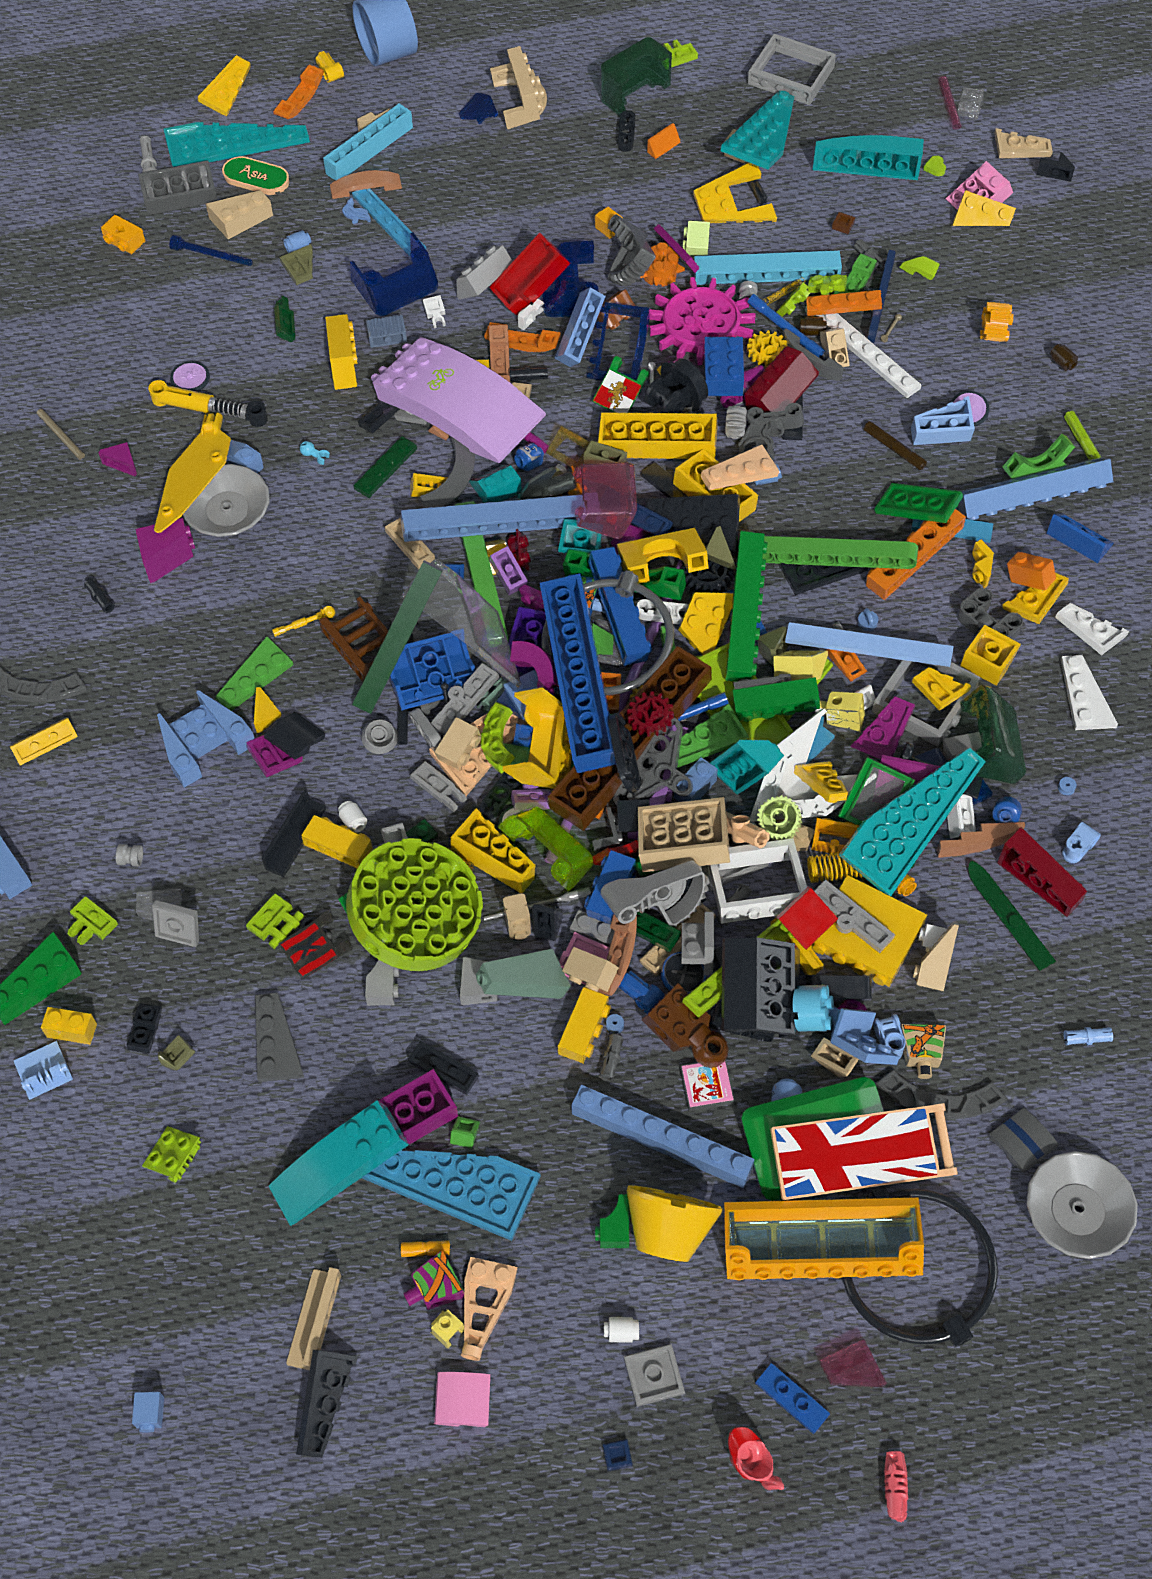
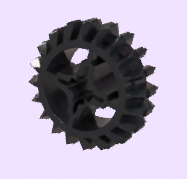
M708 560V569L696 571V577L691 572H688L684 562H682L680 568L685 573V588H687L688 593L693 591L694 593H724L727 591V588H730L732 580H734V569L727 568ZM718 570H720L722 573L721 577L718 576Z

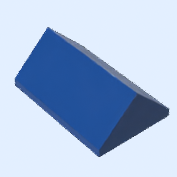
M1063 513L1052 516L1047 531L1049 536L1096 563H1099L1114 544V542Z

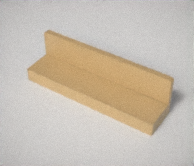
M329 1267L328 1272L313 1270L286 1362L288 1366L310 1370L313 1350H321L341 1279L339 1269Z

